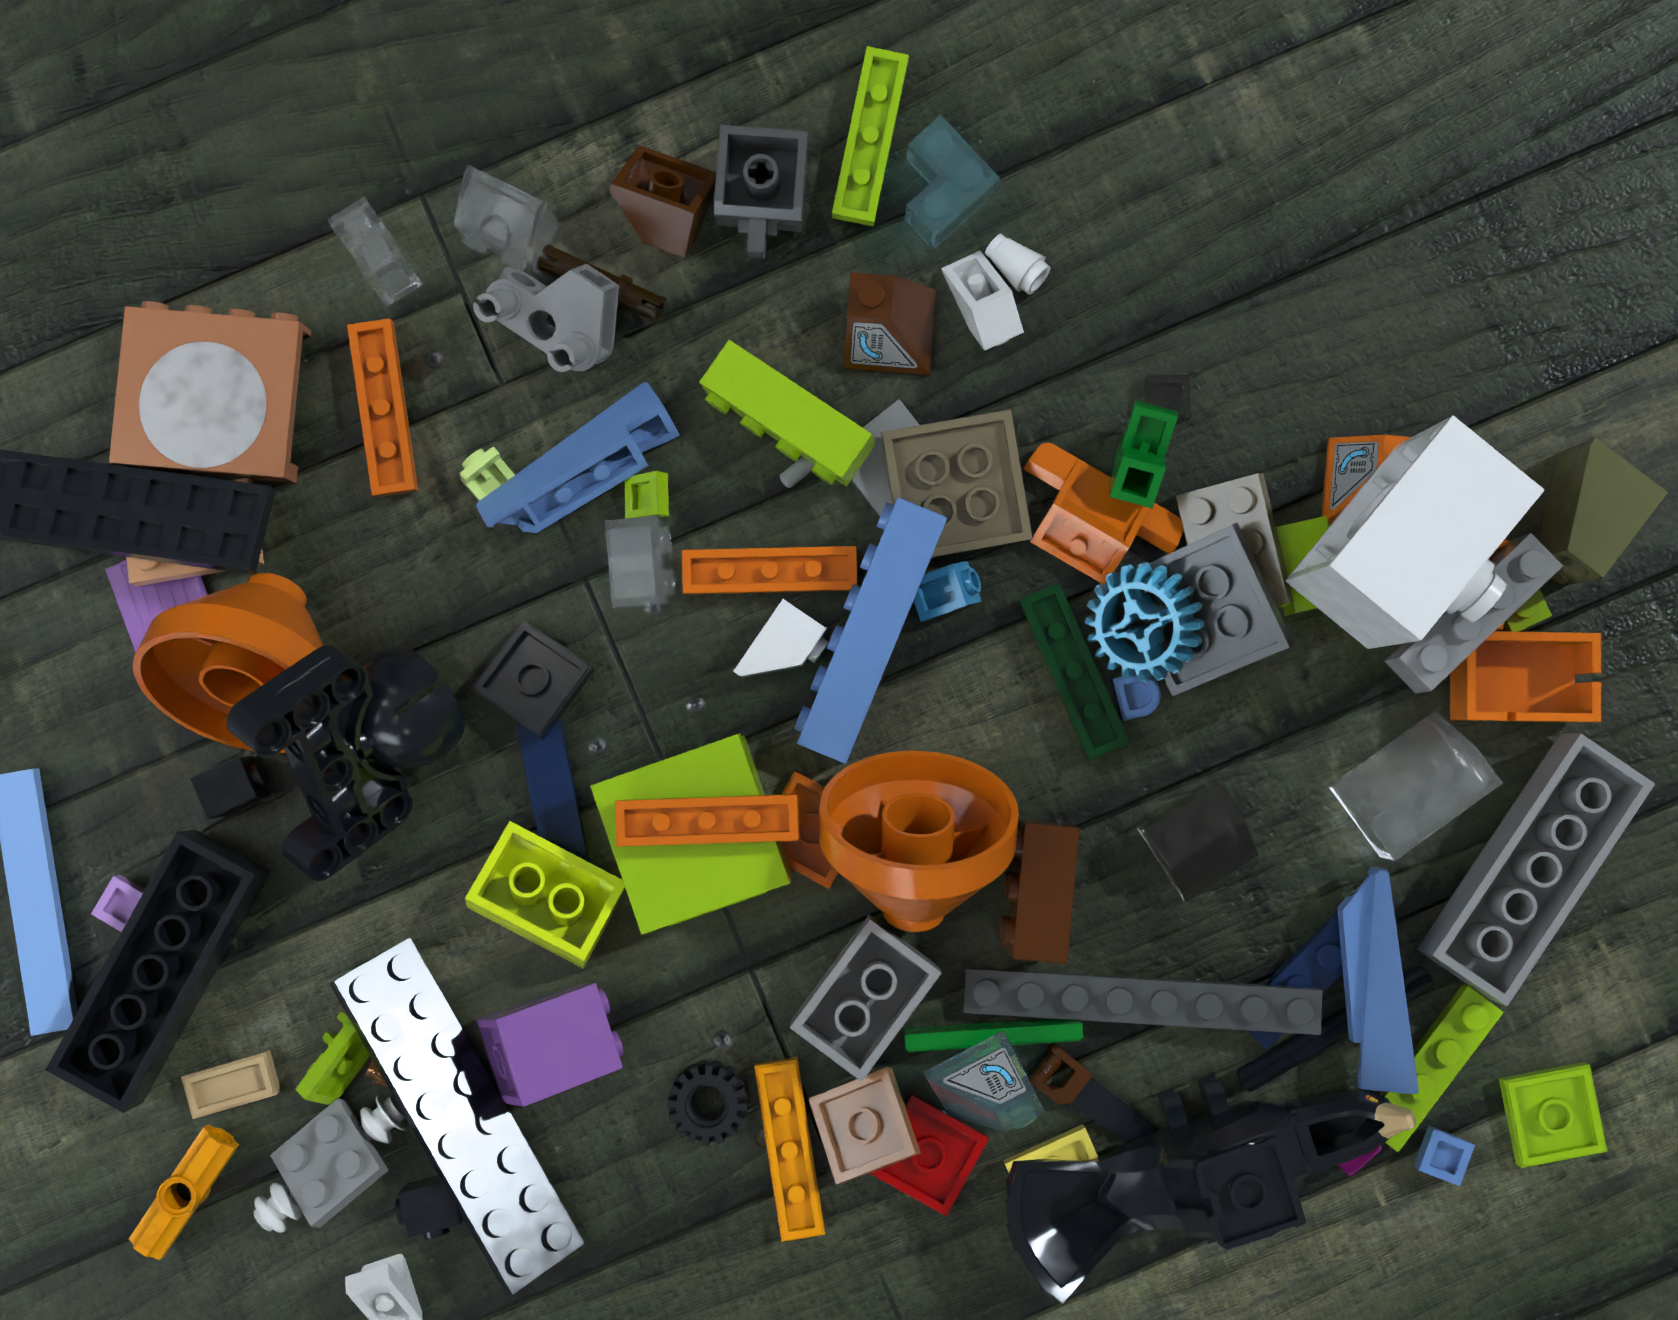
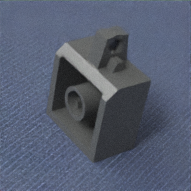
M720 125L714 217L717 226L738 227V233L748 234V258L765 259L767 235L777 236L778 230L802 232L809 151L808 131ZM759 174L767 175L768 179L765 181V184H756Z

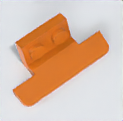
M1042 443L1039 445L1023 469L1059 490L1053 504L1030 542L1100 583H1107L1106 576L1115 571L1129 550L1136 535L1168 554L1174 552L1179 544L1184 530L1179 516L1154 503L1153 508L1110 497V476L1052 443Z

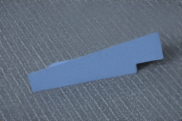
M644 382L477 502L476 507L487 527H494L496 523L517 525L523 532L538 533L648 467L649 465L644 459L642 452L675 439L680 434L660 399L650 385Z

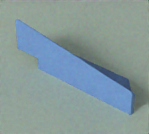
M1371 867L1367 871L1368 877L1353 895L1347 896L1337 908L1349 1040L1353 1043H1360L1358 1088L1416 1094L1419 1092L1390 877L1388 870L1380 867Z

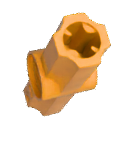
M209 1124L203 1127L170 1178L159 1186L156 1199L129 1237L133 1244V1249L145 1257H152L158 1260L164 1258L197 1207L208 1198L211 1186L238 1148L239 1144L234 1140V1136L222 1128L213 1127ZM178 1183L185 1184L191 1192L190 1201L182 1199L178 1194Z

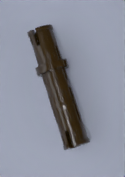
M547 244L542 250V253L557 261V263L540 256L537 264L538 270L560 278L569 270L588 264L619 285L618 310L624 307L650 319L653 323H656L660 318L661 313L646 304L649 303L663 310L666 303L665 296H660L633 284V279L626 275L621 277L613 275L608 271L557 249L551 244Z

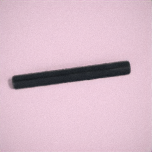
M1416 966L1403 974L1407 1002L1432 989L1434 986L1432 977L1422 966ZM1346 1007L1321 1021V1035L1298 1034L1240 1067L1236 1073L1243 1087L1247 1091L1252 1092L1348 1037Z

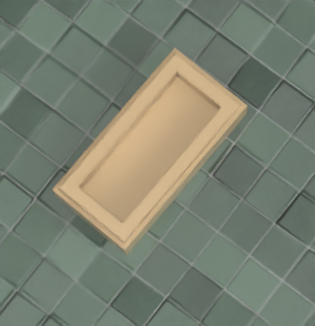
M270 1050L188 1073L181 1077L192 1119L275 1096L282 1092Z

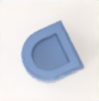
M1135 673L1128 679L1122 677L1110 679L1121 721L1146 716L1157 708L1161 692L1159 685L1152 677L1146 682H1139Z

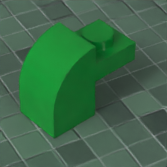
M1137 400L1134 401L1124 436H1121L1110 480V497L1153 508L1166 469L1165 454L1178 418L1177 411Z

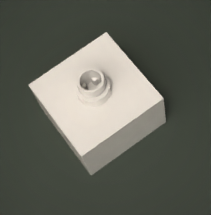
M1453 415L1397 444L1285 582L1367 649L1421 641L1445 611L1448 614H1452L1458 610L1459 615L1473 623L1493 607L1507 586L1496 573H1492L1495 565L1489 560V557L1545 489Z

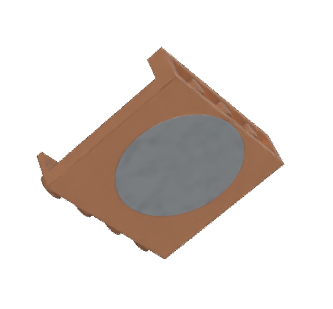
M143 301L141 308L125 306L109 463L118 466L170 473L297 483L298 466L290 463L302 339L303 336L311 337V330L298 321V316L288 313L274 312L271 313V319L257 318L254 312L243 309H228V315L212 314V309L198 305H185L184 311L169 310L168 305L152 301Z

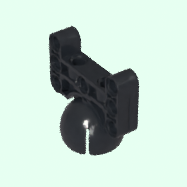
M324 645L238 701L228 713L226 722L229 731L259 755L272 756L283 749L285 750L312 816L287 835L283 842L282 852L286 859L312 880L323 881L330 878L408 818L412 811L413 799L409 795L402 774L394 768H415L431 764L444 757L457 745L464 733L465 723L462 712L451 690L445 685L439 686L402 714H395V711L407 704L412 697L438 679L437 671L422 656L407 646L396 645L384 648L370 655L363 663L359 664L336 647Z

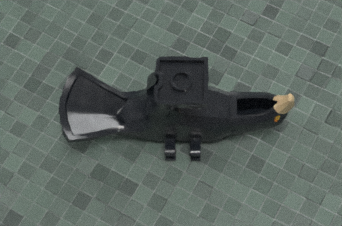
M1215 1075L1197 1080L1202 1097L1209 1110L1208 1114L1187 1120L1179 1093H1175L1172 1088L1156 1094L1168 1127L1145 1134L1112 1153L1089 1161L1060 1159L1013 1161L1008 1179H1006L1008 1198L1005 1201L1008 1220L1006 1226L1014 1251L1018 1253L1040 1290L1056 1303L1063 1304L1091 1270L1124 1236L1158 1229H1185L1186 1233L1192 1238H1206L1208 1244L1216 1242L1228 1250L1273 1236L1281 1230L1305 1224L1306 1219L1296 1184L1306 1176L1317 1174L1368 1154L1382 1143L1388 1141L1392 1136L1414 1128L1416 1120L1413 1112L1409 1108L1392 1104L1388 1098L1373 1090H1347L1319 1096L1285 1099L1283 1103L1245 1101L1229 1106L1221 1080H1216Z

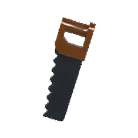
M1054 1042L1049 1043L1047 1046L1049 1052L1027 1078L1029 1082L1056 1104H1062L1065 1107L1073 1106L1077 1114L1084 1113L1087 1120L1094 1119L1098 1127L1105 1126L1106 1131L1109 1134L1116 1133L1120 1141L1127 1140L1129 1144L1145 1134L1157 1131L1153 1125L1092 1077L1093 1075L1088 1069ZM1063 1062L1072 1068L1060 1084L1051 1086L1047 1084L1048 1080Z

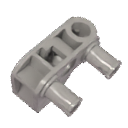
M588 264L569 270L549 286H545L523 271L505 267L499 279L490 284L486 293L477 296L476 299L479 301L474 302L473 308L476 316L481 321L493 322L497 320L545 352L548 362L554 370L559 372H566L570 369L585 371L592 368L595 364L607 360L612 353L619 285Z

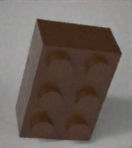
M1018 819L1012 872L1005 871L1003 879V898H1006L1009 902L1008 916L1001 915L998 934L999 942H1002V946H1005L1006 951L1013 959L1067 964L1079 827L1067 823Z

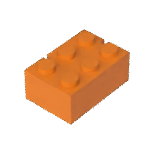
M1494 631L1450 673V721L1601 722V682L1575 683V675L1601 673V633Z

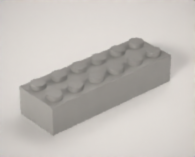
M1560 733L1416 950L1488 999L1508 1006L1655 783L1583 734Z

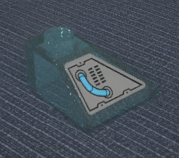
M1004 1030L924 1071L928 1082L946 1112L958 1119L1007 1132L1013 1128L1028 1126L1038 1115L1045 1112Z

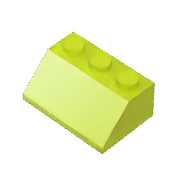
M509 821L466 895L465 901L467 908L584 969L617 906L625 886L622 879Z

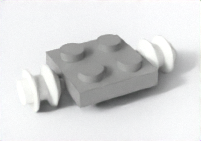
M382 1094L377 1095L376 1103L378 1107L371 1110L367 1107L361 1109L362 1125L348 1102L337 1098L274 1151L270 1156L287 1186L273 1183L270 1186L271 1197L269 1199L261 1195L255 1198L256 1210H254V1217L259 1225L267 1231L274 1230L283 1233L287 1229L285 1219L290 1217L298 1220L302 1217L303 1212L311 1227L321 1228L384 1175L388 1168L371 1141L374 1139L389 1144L392 1141L390 1131L394 1127L401 1131L407 1129L405 1116L392 1095L389 1098Z

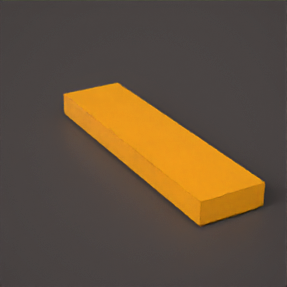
M798 1057L756 1063L754 1068L781 1241L825 1235Z

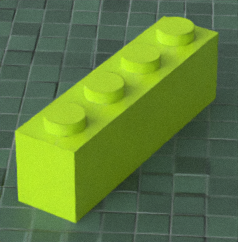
M728 340L699 381L708 394L705 400L724 414H727L729 409L743 417L740 421L743 427L760 438L764 433H767L778 441L775 447L794 461H797L800 456L814 465L811 472L830 485H833L835 480L847 487L876 446L874 437L870 432L731 340Z

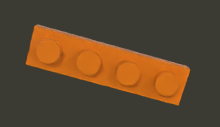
M388 318L348 324L347 328L371 494L373 497L378 498L417 492L419 490L394 321Z
M856 546L682 550L683 594L850 591L853 584L857 585Z
M798 794L615 801L617 847L800 840Z

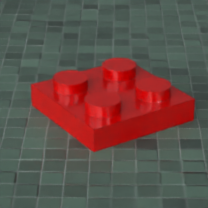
M911 1092L905 1102V1107L921 1154L870 1174L947 1216L988 1142L989 1136Z

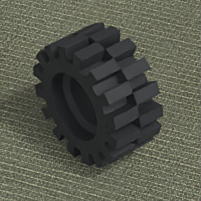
M701 1060L699 1064L693 1065L692 1063L677 1076L670 1090L667 1108L670 1110L668 1115L670 1122L675 1123V1131L679 1135L684 1133L688 1136L687 1141L693 1144L697 1140L702 1142L701 1146H709L710 1142L716 1141L718 1145L723 1143L728 1136L732 1137L737 1133V1129L739 1126H742L746 1116L749 1096L748 1090H745V1081L742 1076L738 1077L735 1074L736 1069L730 1065L728 1068L723 1066L722 1061L715 1060L714 1063H708L707 1060ZM713 1086L722 1092L725 1098V1108L719 1116L706 1119L695 1113L691 1105V1098L698 1088Z

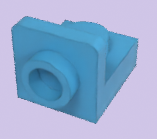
M967 561L954 563L924 574L913 600L920 621H927L981 602L979 594L981 582L978 574L973 568H970Z

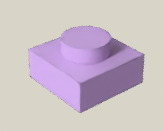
M115 875L112 877L91 914L122 932L145 889L122 875Z

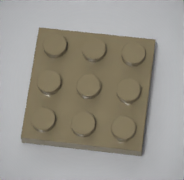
M1011 409L881 432L893 505H895L897 498L900 497L948 517L932 557L1033 539Z

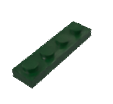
M1060 583L1019 599L1018 603L1087 760L1130 743Z

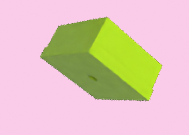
M736 734L590 786L641 935L765 894L767 891L792 882L791 877L793 873L788 864L781 841L616 846L615 801L765 795L745 735Z

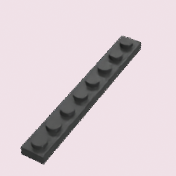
M966 967L964 1013L1321 1035L1323 990L1313 987Z

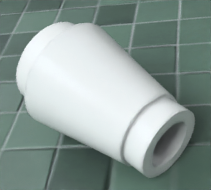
M998 234L985 251V255L991 259L1018 292L1023 290L1029 295L1034 293L1045 281L1051 269L1045 263V256L1010 238H1006L1002 234Z

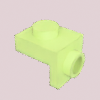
M495 447L490 448L487 452H484L481 448L472 453L462 463L464 470L460 472L461 481L478 501L515 476L500 458V453Z

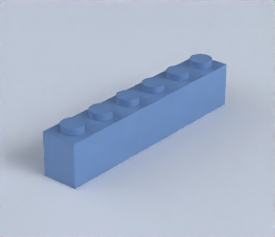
M900 497L897 498L895 505L886 502L877 527L884 529L878 546L869 544L860 568L867 570V574L861 587L855 584L852 585L843 607L851 611L845 627L836 625L827 646L828 650L834 652L828 668L819 666L810 689L818 692L812 708L803 705L795 724L794 730L801 732L797 744L846 764L948 518L947 516Z

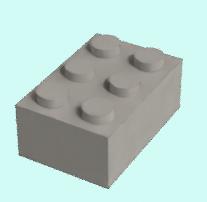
M869 914L793 1016L790 1029L862 1082L942 972L937 964Z

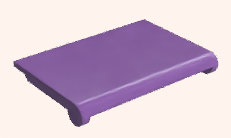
M127 560L105 569L135 652L151 621L158 614L169 608L208 595L201 576L136 587L129 583Z

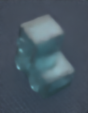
M941 114L908 144L907 161L929 185L906 205L904 220L934 251L997 191L1000 177Z

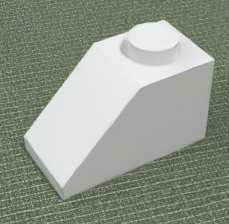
M981 251L941 268L969 330L984 351L994 346L1002 345L1009 341V339L1024 333L1012 290Z
M782 599L733 672L744 678L802 667L807 659L815 663L829 643V641L823 638L827 628Z

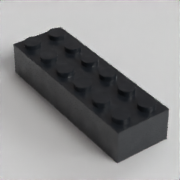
M195 829L176 832L45 1070L123 1113L144 1103L271 871Z

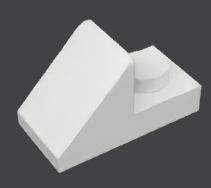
M402 1254L367 1264L362 1267L361 1272L345 1277L346 1294L369 1320H423L422 1310L411 1275Z

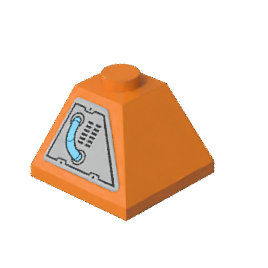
M1368 435L1328 438L1321 517L1327 516L1328 524L1331 525L1396 445L1411 437Z

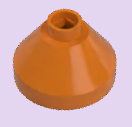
M257 573L250 576L246 583L228 587L169 608L158 614L151 621L134 655L133 673L146 697L175 722L213 741L239 749L254 751L229 731L226 722L228 713L238 701L324 645L308 610L305 608L307 598L303 590L291 580L280 575ZM283 749V750H281V751L278 752V753H286V752H285V750Z
M930 751L888 752L859 760L845 767L828 782L820 798L819 841L822 852L832 867L880 909L889 924L903 931L922 932L938 926L942 922L944 915L983 889L1006 870L1013 859L1016 849L1019 817L1018 805L1012 791L999 777L974 762L953 755Z

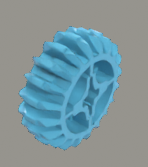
M1143 562L1138 565L1137 569L1129 564L1121 568L1120 574L1116 571L1109 573L1106 576L1107 584L1101 583L1095 587L1094 592L1098 598L1089 600L1086 606L1096 614L1087 617L1084 623L1095 627L1096 632L1090 634L1087 640L1090 642L1099 641L1101 648L1097 649L1095 656L1100 658L1107 654L1110 657L1107 669L1114 670L1121 665L1122 678L1128 679L1136 672L1139 682H1146L1151 678V675L1159 681L1167 677L1168 671L1175 674L1182 670V661L1189 662L1194 658L1195 654L1190 647L1200 645L1202 638L1193 631L1203 628L1205 621L1193 617V613L1202 609V604L1200 602L1190 604L1187 597L1193 594V587L1189 586L1183 590L1178 587L1181 583L1182 575L1177 573L1167 579L1166 566L1160 565L1152 572L1150 563ZM1145 590L1158 596L1167 607H1161L1154 603L1150 593H1145ZM1125 595L1126 602L1123 603L1125 616L1121 622L1117 623V607L1120 599ZM1139 618L1143 620L1159 619L1149 626H1141V624L1130 626V624L1138 621ZM1173 621V637L1169 647L1164 652L1162 642L1165 641L1163 634L1164 626ZM1123 638L1131 639L1137 646L1138 651L1129 646Z

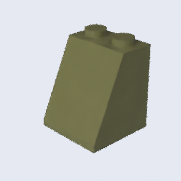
M1597 438L1563 450L1556 458L1538 541L1563 565L1551 577L1552 580L1563 585L1604 578L1668 493Z

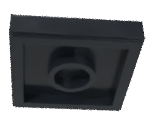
M523 619L471 690L544 740L595 669L592 665Z

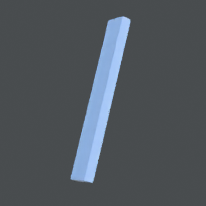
M35 768L0 774V844L30 1033L33 1036L67 1030L78 1012L40 769Z

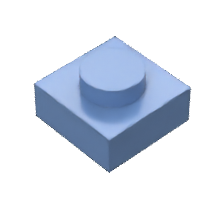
M1428 1125L1413 1167L1418 1171L1460 1186L1475 1144Z

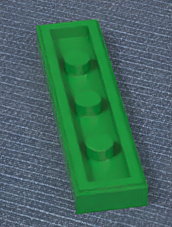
M1052 1018L903 1028L905 1049L908 1052L1081 1041L1083 1039V1026L1080 1020Z

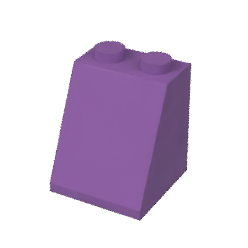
M584 983L476 1019L497 1089L504 1103L524 1107L623 1068L620 1056H623L624 1053L623 1046L617 1032L610 1029L606 1016L610 1013L609 1002L605 992L602 989H598L596 983Z

